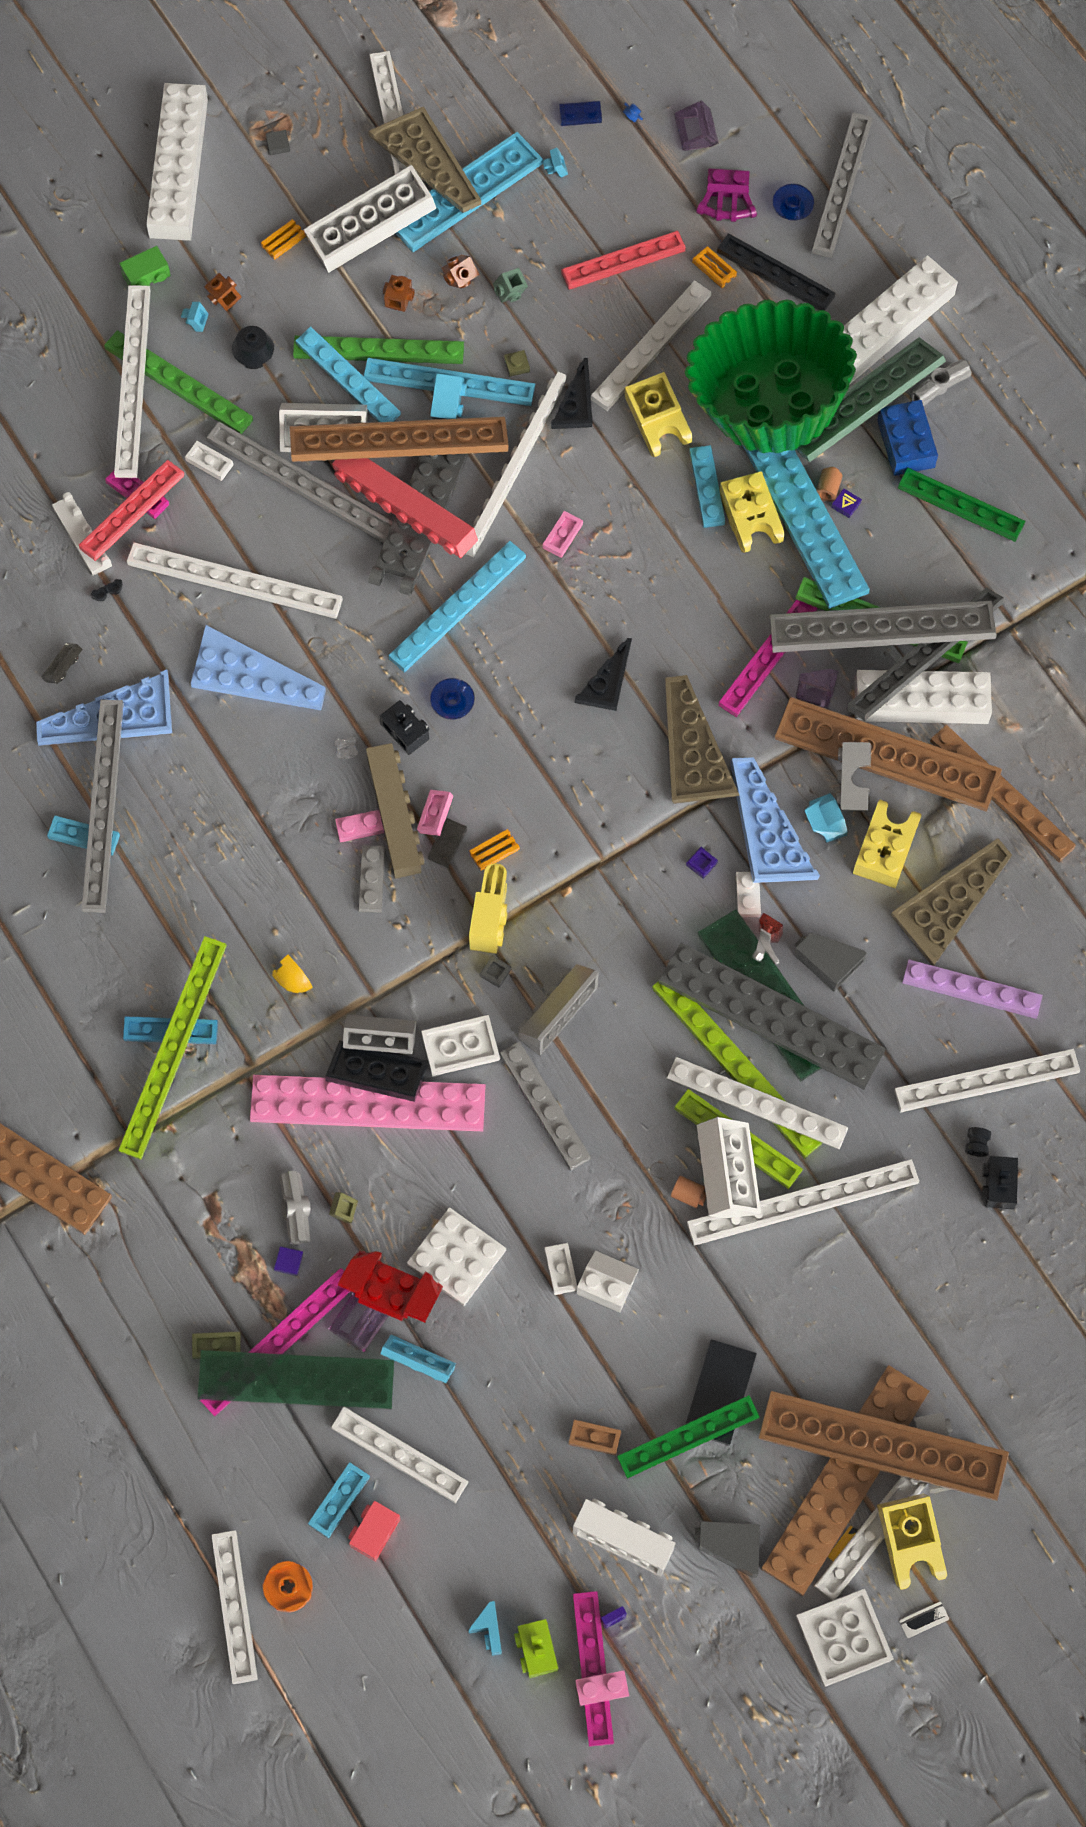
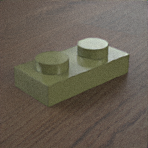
M241 1332L192 1334L193 1359L241 1357Z

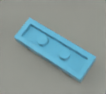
M54 815L47 836L51 840L87 849L89 824ZM113 831L112 856L120 837L119 832Z
M390 1335L381 1351V1355L388 1357L390 1360L397 1361L444 1383L448 1381L456 1366V1363L394 1335Z
M349 1462L308 1525L329 1539L369 1480L370 1475Z

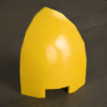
M289 954L280 961L282 966L278 970H273V978L287 991L302 993L313 988L307 976Z

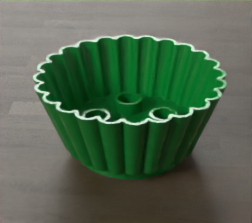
M788 299L781 300L778 303L772 300H762L756 306L753 304H743L739 306L736 312H724L720 315L719 322L714 321L707 324L704 328L705 334L699 335L694 339L693 346L695 349L688 352L686 356L690 365L685 369V376L690 381L688 389L696 398L698 405L734 444L743 445L745 449L750 451L758 450L760 453H782L783 451L796 450L801 445L809 444L812 438L819 437L824 428L829 426L856 372L853 364L857 358V353L851 348L853 338L849 334L843 333L844 325L840 321L831 320V315L827 311H815L813 305L809 303L796 305L795 302Z

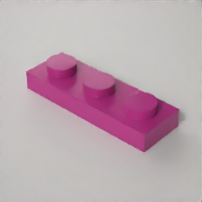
M114 471L105 479L106 484L125 498H128L144 483L139 478H115ZM162 497L146 513L153 519H156L169 505V501Z

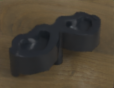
M115 579L114 582L104 585V587H100L98 590H93L91 593L92 599L105 601L108 593L112 595L119 594L122 590V580Z

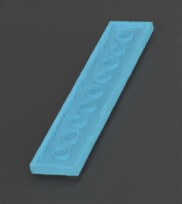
M743 446L756 472L762 471L775 508L812 578L816 582L828 608L869 594L870 589L795 450H787L782 453H760L758 450H747Z

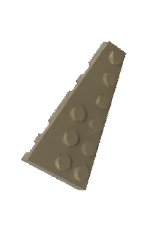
M424 106L368 131L369 136L406 167L412 165L424 182L462 213L481 205L479 195Z
M688 676L665 678L673 804L740 796Z
M999 838L891 913L892 918L932 966H935L1011 859L1012 854Z

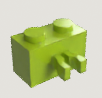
M547 1619L517 1626L518 1633H515L514 1637L517 1649L522 1648L524 1657L520 1658L523 1673L528 1672L529 1678L557 1672L558 1665Z

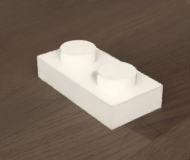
M196 441L185 456V460L220 481L223 480L233 466L231 459L199 441Z
M736 872L738 918L760 917L759 883L752 882L751 872Z
M568 1243L545 1247L554 1295L577 1291V1282Z

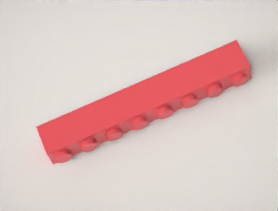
M338 459L332 463L335 470L334 475L340 482L348 483L355 492L363 493L370 502L378 503L385 512L393 513L400 522L408 523L417 533L426 535L433 544H440L450 555L455 554L461 558L478 541L472 526L370 459Z

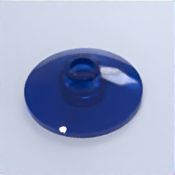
M786 184L775 192L773 207L776 213L784 219L792 221L801 220L812 212L814 197L810 190L802 185Z
M448 678L435 685L431 692L430 702L433 710L439 716L455 720L466 716L472 710L475 696L473 689L467 682L457 678ZM455 700L457 703L449 704V701Z

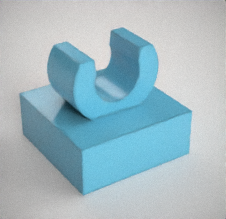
M559 149L549 150L551 158L543 160L544 168L547 169L548 174H553L557 171L560 177L568 175L564 157Z
M192 302L190 309H183L181 317L187 318L186 324L191 325L196 332H203L209 314L200 302Z

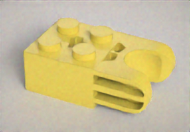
M665 372L625 387V399L652 457H657L661 454L659 439L664 434L676 435L683 445L692 443V433Z
M762 471L720 483L721 501L741 552L745 553L751 550V535L758 531L768 534L775 544L784 541V530Z
M879 800L858 855L853 874L896 889L920 822L921 813L911 812L906 822L894 824L887 817L888 803Z
M493 863L485 868L481 892H476L469 931L470 950L497 954L498 946L502 947L503 930L507 921V904H505L507 871L501 864Z
M923 1493L878 1504L877 1508L894 1580L898 1588L902 1590L909 1587L910 1568L915 1562L921 1560L928 1563L931 1574L938 1580L945 1579L947 1572L930 1496ZM908 1520L913 1522L909 1530L904 1527Z

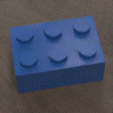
M922 400L882 408L879 411L877 422L893 476L905 474L907 468L914 471L935 468L938 453Z

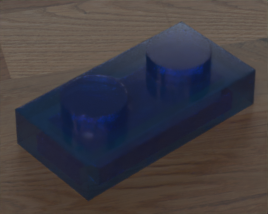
M600 101L559 104L561 126L602 123Z

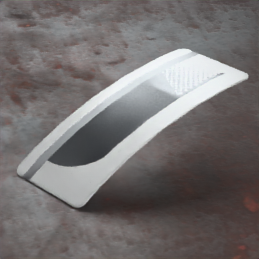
M938 1602L901 1619L900 1624L907 1638H910L948 1621L949 1617L943 1604Z

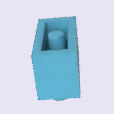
M444 374L436 375L431 418L440 420L462 418L464 405L460 404L461 397L466 395L467 383H464L462 377Z

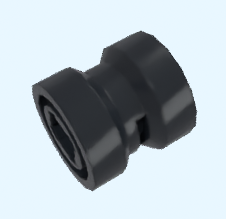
M980 1127L969 1128L967 1134L969 1143L966 1144L965 1153L976 1157L988 1156L989 1147L987 1142L991 1140V1131Z

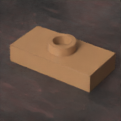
M574 1420L569 1445L616 1456L621 1430Z

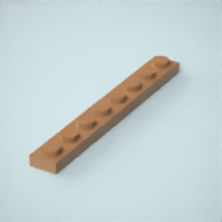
M947 724L930 740V743L934 746L987 763ZM1000 775L991 800L1058 862L1062 861L1075 849L1076 844Z

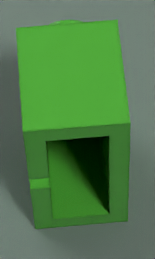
M158 246L119 263L122 276L128 286H150L151 282L154 284L162 282L171 276L169 265Z

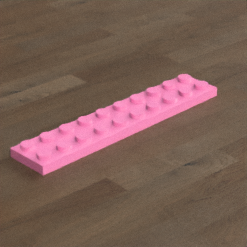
M253 1075L250 1121L483 1132L486 1084L422 1082L417 1098L413 1102L327 1082L325 1078Z

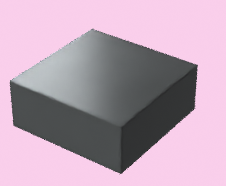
M286 130L266 133L270 155L290 152Z
M491 956L481 971L480 977L500 988L510 973L511 966Z

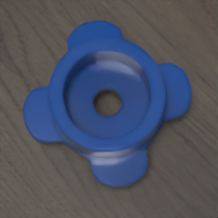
M627 102L624 103L626 108L623 110V113L633 122H636L638 118L643 120L640 115L641 110L634 103L631 105Z

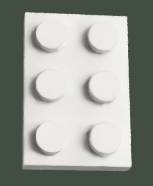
M489 1015L421 1031L432 1077L500 1060Z

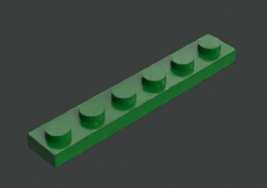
M907 468L898 485V489L1014 542H1016L1026 522L910 468Z
M750 1395L617 1457L626 1477L630 1478L760 1417Z

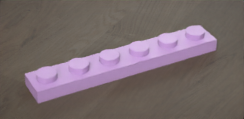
M908 960L902 982L903 984L1035 1019L1038 1016L1043 996L913 960Z

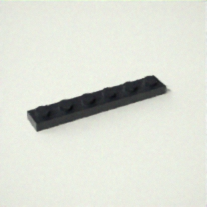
M729 233L717 248L718 254L802 301L813 305L818 310L825 311L835 298V292Z

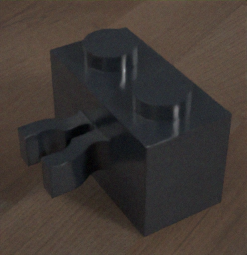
M399 700L380 715V725L408 755L412 754L429 740L430 729L424 720H418L409 704L405 705Z
M990 1156L987 1163H983L982 1177H986V1186L982 1187V1200H986L985 1207L1014 1210L1017 1205L1018 1158Z

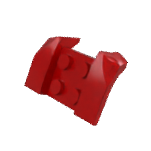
M359 1251L350 1260L338 1282V1286L354 1292L355 1297L359 1298L358 1303L400 1321L410 1316L424 1323L426 1322L443 1288L439 1282L437 1283L433 1279L431 1274L425 1271L420 1279L381 1262L382 1253L377 1251L370 1253Z

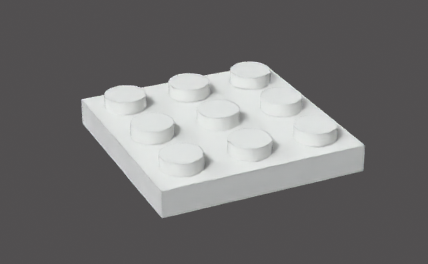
M449 1207L409 1259L407 1266L421 1276L424 1275L425 1271L431 1274L433 1279L443 1286V1292L465 1306L506 1252V1247Z
M865 1589L796 1615L824 1687L894 1660Z

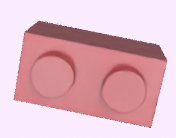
M374 1501L371 1506L368 1504L361 1514L363 1521L359 1527L354 1526L348 1539L351 1540L349 1543L351 1548L376 1562L398 1525L400 1515Z

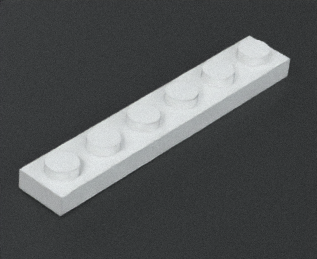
M346 1407L342 1409L331 1427L332 1430L455 1504L468 1484V1481Z
M235 1530L212 1534L232 1683L239 1684L258 1680L237 1532Z

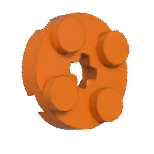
M284 1561L274 1565L269 1570L263 1583L265 1598L277 1611H297L304 1607L312 1596V1578L307 1569L295 1562ZM289 1580L290 1583H295L291 1593L281 1590V1587L285 1586L284 1581Z

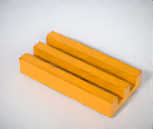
M292 219L263 240L261 247L275 260L307 236L304 230H301V227L296 225V222ZM295 233H298L296 236L287 241V239H289ZM280 244L282 245L281 247H279L278 249H276L274 252L272 251V250H274L276 247H278Z
M708 246L692 259V263L721 288L725 286V283H729L732 277L735 278L737 276V271ZM706 254V255H707L708 257H710L714 262H711V261H710L707 257H705L704 255ZM716 264H718L728 274L726 275L722 270L718 268Z
M507 829L469 850V854L480 871H482L488 865L497 863L520 850V847ZM505 838H507L505 841H503V842L497 844L496 846H494V847L488 849L489 847H491V846L495 845L496 843H498V842L504 840ZM511 844L510 848L481 863L482 859Z

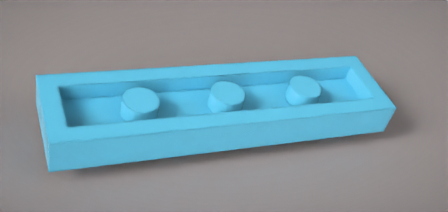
M711 445L690 448L689 453L703 528L725 525Z

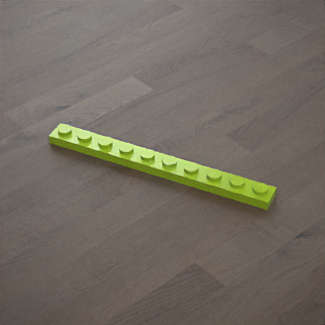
M204 936L118 1150L119 1152L142 1160L225 952L226 943Z
M659 981L652 986V990L734 1081L785 1101L698 1003L665 987ZM773 1123L804 1159L822 1145V1142Z

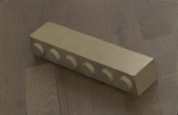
M392 743L366 748L367 760L394 877L397 879L420 874L421 865H425L422 851L418 852L416 847L417 844H420L418 832L412 830L411 824H415L413 811H408L407 804L410 803L408 790L403 791L402 784L405 783L403 770L399 771L397 766L398 763H401L399 751H394Z

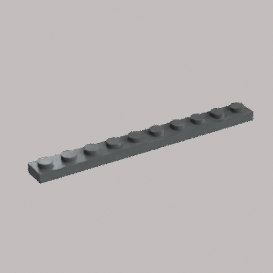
M986 587L970 602L992 601L994 612L1003 604L1004 597ZM959 641L918 644L849 702L847 710L862 720H867Z

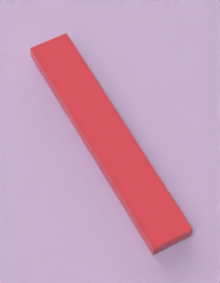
M675 231L561 269V274L568 289L571 290L685 252L686 247L679 232Z
M169 460L164 462L79 544V549L96 561L184 476V472Z

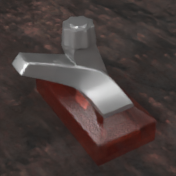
M763 913L759 919V941L752 957L760 962L766 952L773 963L777 965L780 962L770 943L779 942L783 936V924Z

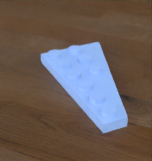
M207 625L205 626L191 681L192 688L315 710L322 709L326 693L324 686Z
M164 670L152 678H144L141 682L132 686H124L95 698V701L85 705L84 703L79 704L75 709L65 713L59 712L36 722L39 746L97 740L100 700H123L121 738L171 734L172 719L168 670Z
M754 757L732 758L730 765L733 781L740 795L736 797L752 882L818 880L820 877L818 871L814 870L809 861V855L803 851L798 842L799 837L784 811L780 810L776 802L777 798L766 785V779Z

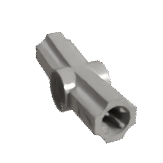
M960 359L945 368L935 369L929 378L910 392L912 401L922 400L924 407L937 395L944 394L947 388L970 377L972 372L966 360Z
M288 1171L281 1174L279 1180L283 1196L281 1211L283 1218L287 1222L289 1244L308 1243L311 1241L308 1223L310 1202L308 1197L304 1196L301 1174L296 1171Z

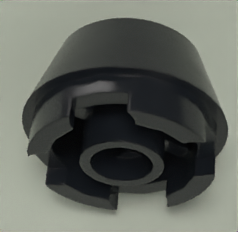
M257 326L242 328L232 344L234 358L248 369L263 367V364L272 358L274 352L273 340L263 329Z

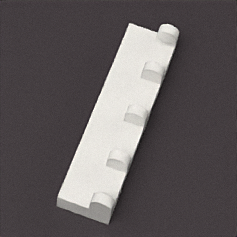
M65 493L62 500L52 504L53 510L90 573L94 576L111 567V561L105 552L94 561L79 549V544L92 532V529L75 503L71 493Z

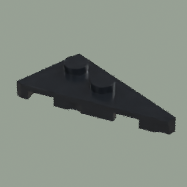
M584 358L579 364L577 373L565 393L564 400L561 401L558 412L551 421V429L592 427L588 358Z
M627 638L625 642L619 645L614 655L607 659L600 667L597 674L588 681L583 691L575 696V703L617 711L632 638Z

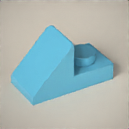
M495 1601L488 1603L468 1631L469 1633L489 1631V1634L484 1635L486 1650L491 1649L492 1656L502 1654Z

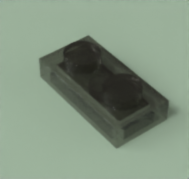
M66 643L41 678L47 683L58 684L66 677V672L70 666L77 662L79 654L83 649L78 644Z
M446 818L441 834L437 836L428 854V860L449 868L467 832V826Z

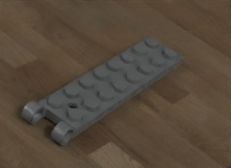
M469 453L420 456L408 485L446 509ZM395 515L375 566L371 569L368 583L380 586L385 572L403 577L399 592L411 596L432 542L423 533H417L408 523L400 522ZM406 552L407 555L405 557H402L399 555V553Z

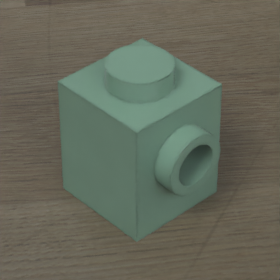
M519 268L502 273L493 283L494 292L499 296L501 303L508 300L510 302L519 300L522 297L521 294L528 287Z

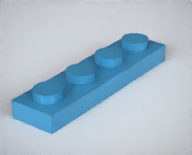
M125 1016L123 1040L162 1042L171 1018ZM197 1019L188 1043L217 1045L218 1021Z

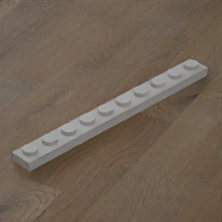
M218 422L207 436V441L382 543L385 542L393 523L388 518L221 422Z
M100 700L82 899L83 912L106 913L124 707L123 700Z

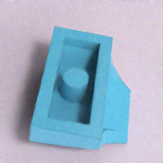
M831 793L809 801V806L804 811L814 832L823 835L826 843L847 836L848 831L845 819L836 799Z

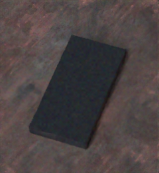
M339 1040L325 1080L415 1102L428 1068V1061L392 1052L343 1048V1041Z
M711 1339L686 1424L744 1398L757 1353ZM734 1430L716 1437L712 1441L730 1446Z

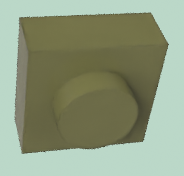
M525 350L504 355L509 377L530 372Z
M335 1192L329 1215L345 1223H352L358 1200L342 1192Z

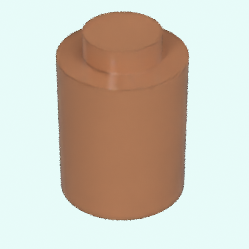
M828 467L822 470L816 488L821 500L831 502L836 499L843 477L839 469Z
M680 1175L673 1188L671 1197L697 1208L698 1205L703 1206L706 1201L705 1186Z

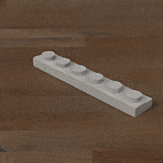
M519 1041L501 1051V1058L570 1171L590 1160L591 1156L521 1042Z

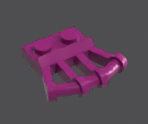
M708 168L707 192L702 202H700L696 213L708 215L715 218L716 221L730 219L731 222H736V220L742 218L756 217V209L749 196L750 171ZM712 196L717 197V210L707 206ZM723 197L732 198L731 211H722ZM737 198L743 199L746 209L737 211Z

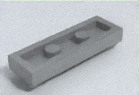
M362 845L359 912L382 913L385 846Z

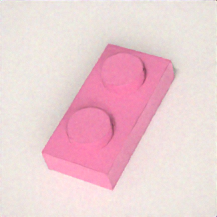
M564 511L543 543V549L562 558L582 527L583 520Z
M430 790L417 827L419 833L440 836L453 799V795L450 792Z
M379 810L335 819L340 843L384 834Z
M625 1670L575 1680L580 1706L629 1697Z

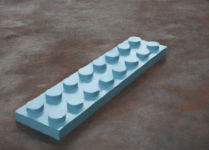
M518 132L514 133L463 168L464 173L481 199L480 206L462 213L442 195L432 189L429 192L433 197L436 209L395 234L412 252H415L541 166L543 158Z

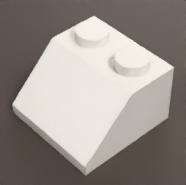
M595 1251L577 1286V1295L620 1313L639 1269Z

